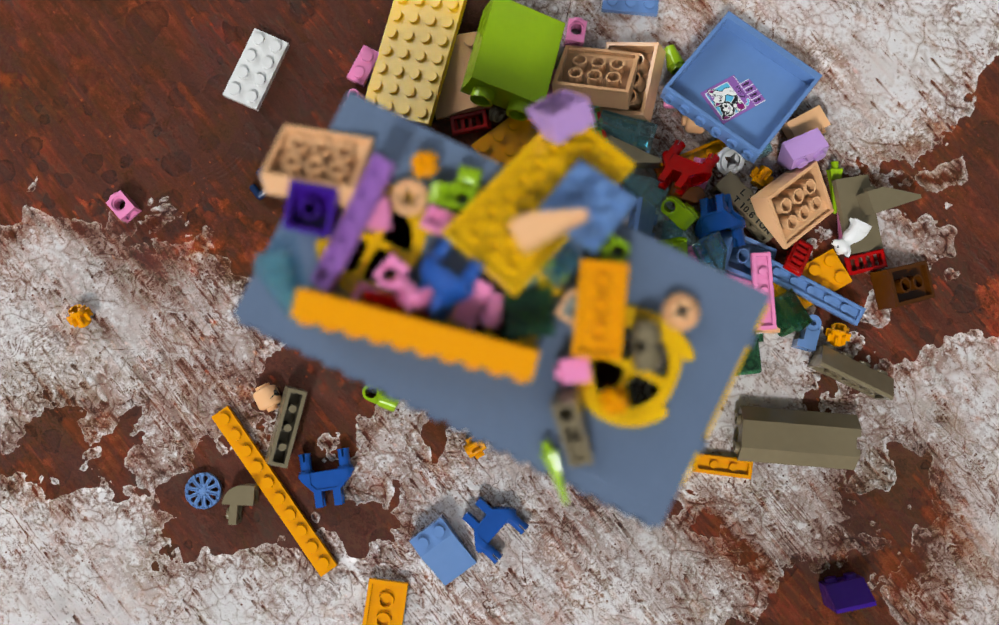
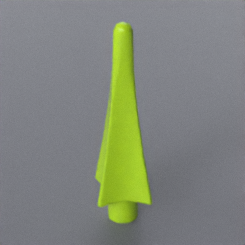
M832 161L831 168L826 170L834 209L833 214H836L837 206L832 181L842 178L843 168L839 169V161Z
M550 440L541 443L543 449L540 452L541 457L556 483L563 503L568 504L569 500L562 479L556 447L552 448Z

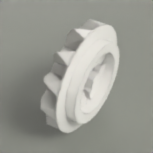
M723 147L717 153L720 158L717 163V169L724 175L730 171L733 174H737L745 164V159L735 150L728 147ZM732 156L731 159L735 162V164L728 163L725 157Z

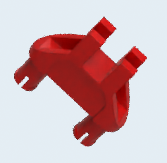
M675 140L671 148L664 151L661 155L664 170L658 177V181H660L658 188L666 190L671 182L675 181L674 188H677L675 195L682 197L689 187L700 185L710 179L712 169L720 160L718 155L715 154L713 156V153H709L703 163H697L679 156L686 145L683 141L679 143V140Z

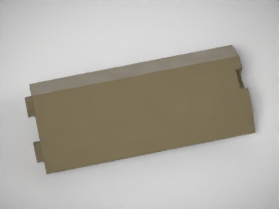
M742 405L739 412L735 414L734 421L735 425H738L739 434L737 441L734 440L733 452H736L738 461L855 470L860 459V449H857V437H861V426L857 415Z

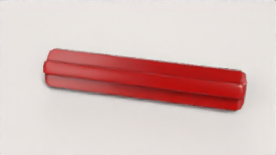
M370 290L363 292L362 302L409 314L396 297ZM428 307L422 311L419 310L410 314L425 319H430L432 316L427 311Z

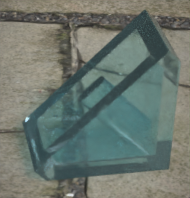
M565 249L544 267L541 275L558 291L579 270L580 261L568 249Z

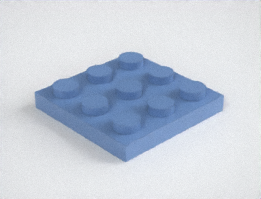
M580 159L539 206L537 212L586 209L590 220L565 234L595 255L637 204L638 199Z

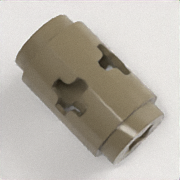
M659 322L634 323V328L632 329V365H634V371H659V365H661V328H659Z

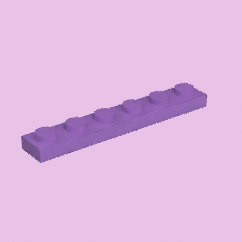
M373 154L310 280L326 293H333L397 167L396 164L380 154Z

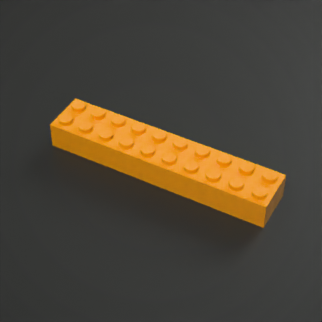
M297 288L290 317L296 318V323L311 326L319 324L321 325L320 329L333 333L340 330L345 331L344 336L355 339L363 336L368 337V342L382 345L383 343H390L393 349L405 352L406 350L413 349L416 350V355L426 358H430L433 355L439 356L441 362L454 364L456 361L462 362L467 369L478 371V368L481 367L488 369V374L497 377H502L503 374L511 375L513 381L525 384L527 380L532 381L540 353V348L369 305L359 300L355 301L351 298L326 293L313 288Z

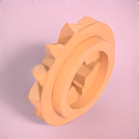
M402 180L391 191V204L394 210L402 216L414 217L422 213L427 206V189L417 180ZM407 189H409L412 196H416V199H413L412 207H410L407 201H403V198L407 197Z
M684 292L669 296L662 307V316L665 323L670 328L678 331L691 329L698 323L701 314L699 303L692 295L685 294ZM678 304L682 308H690L685 313V318L682 315L673 316L679 310Z

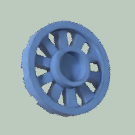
M202 472L195 474L185 485L186 500L196 509L211 508L219 502L222 496V484L212 473ZM214 479L215 483L210 485L211 481ZM217 487L218 491H213V488ZM189 490L195 491V493L190 495ZM211 495H215L216 499L214 500Z

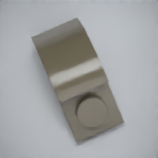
M241 484L231 488L225 494L222 504L230 505L226 511V519H229L228 525L241 523L243 505L254 506L258 504L259 486L257 484Z

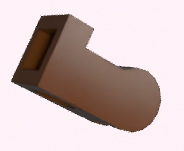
M672 181L666 198L672 195L678 197L683 203L687 202L690 205H697L700 203L699 199L705 197V192L699 186L689 187L685 194L679 197L675 195L677 188H674L676 182Z

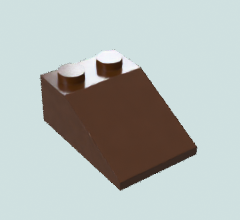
M927 260L870 273L878 310L900 307L935 297Z

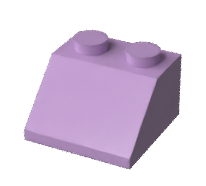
M562 89L525 108L526 113L544 139L555 144L566 142L568 137L586 131L587 127L595 123L588 97L566 89Z
M815 128L782 142L777 164L788 170L803 168L814 160L819 161L826 156L829 144L820 130Z

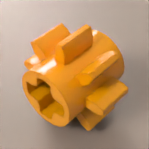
M431 149L427 153L423 150L419 151L411 160V164L414 166L412 172L420 180L424 176L428 179L432 178L440 169V165L437 163L439 156Z
M761 165L759 168H753L749 174V177L752 178L750 183L756 188L763 189L764 186H767L774 180L771 176L773 171L764 165Z
M77 304L68 310L70 316L66 317V319L75 328L77 326L78 328H84L91 323L92 319L90 316L93 315V312L89 307Z
M843 323L831 324V328H826L825 336H827V342L836 347L845 345L846 341H850L851 338L850 328H847Z
M606 386L598 398L601 402V409L608 415H615L617 412L622 415L630 403L627 391L620 386H614L612 389Z
M471 438L465 439L467 444L463 448L469 458L475 456L476 459H479L485 455L483 450L487 449L483 441L479 443Z

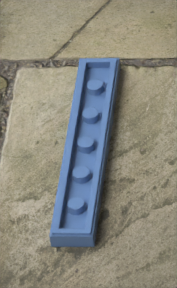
M771 258L773 283L854 326L858 325L866 308L804 275L796 276L784 269L783 264Z

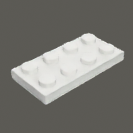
M254 28L222 95L259 111L288 51L289 43Z

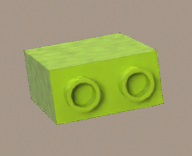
M490 0L481 16L460 91L471 95L470 100L476 105L490 107L494 104L506 109V115L512 119L527 120L530 117L526 113L525 108L543 100L547 96L565 23L512 0Z

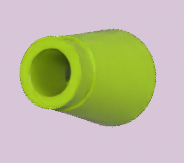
M669 45L664 49L666 51L667 71L675 75L685 62L675 45Z

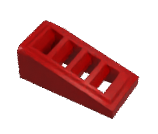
M482 109L451 116L450 122L453 136L491 130V121L488 119L489 111ZM480 117H483L484 124L482 125ZM473 118L476 119L477 126L473 125ZM465 119H468L469 128H466ZM457 120L461 122L462 129L460 130L458 129Z
M801 238L789 247L783 268L800 277L811 255L813 245Z
M884 249L844 257L849 276L888 267ZM874 254H877L879 262L877 266L875 265ZM866 256H869L872 267H868ZM858 258H862L864 269H860ZM853 259H854L855 266H856V270H855V271L852 270V266H851V262H850V260H853Z

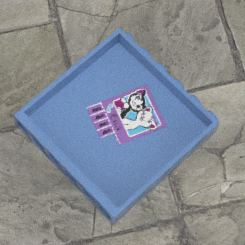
M728 11L664 86L660 98L665 103L676 108L682 115L693 120L697 126L707 130L714 138L721 140L728 148L735 150L745 160L754 164L823 75Z

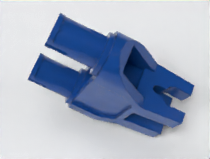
M718 194L715 195V198L699 199L701 216L694 231L695 236L699 238L701 254L713 253L710 236L713 233L731 230L733 247L745 246L743 228H745L746 222L733 209L731 195Z
M441 236L433 252L426 255L422 262V282L418 287V291L427 287L433 290L431 303L427 311L434 316L439 315L445 319L455 303L473 295L476 290L475 283L486 266L472 258L463 275L459 276L445 265L444 261L454 245Z
M349 447L337 449L339 466L336 469L315 472L312 470L311 453L298 455L301 469L298 478L314 493L316 508L326 506L325 491L333 490L335 506L345 503L343 487L355 470L350 461Z
M480 497L475 502V505L486 515L479 521L467 511L462 519L474 529L476 551L478 553L483 552L496 564L503 554L490 544V540L505 523H509L520 535L524 533V529L526 530L529 525L517 515L515 508L492 507Z

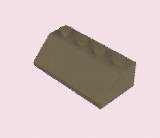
M829 344L816 347V351L813 352L807 367L876 400H893L894 379L889 377L887 372L880 369L874 370L870 368L871 365L867 362H857L852 359V355L845 352L839 353L835 351V347Z

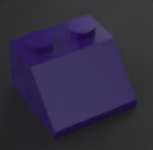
M290 179L282 228L332 237L341 216L339 189Z
M846 572L842 577L837 578L836 576H828L823 581L818 582L823 604L837 614L877 605L865 579L855 572Z

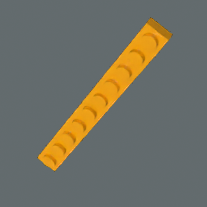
M226 406L213 415L211 418L320 577L336 567L338 563L273 468L266 463L264 455L231 407Z

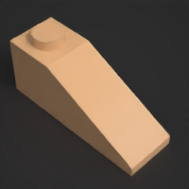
M586 209L530 212L517 215L513 218V222L508 225L521 250L527 255L590 220Z

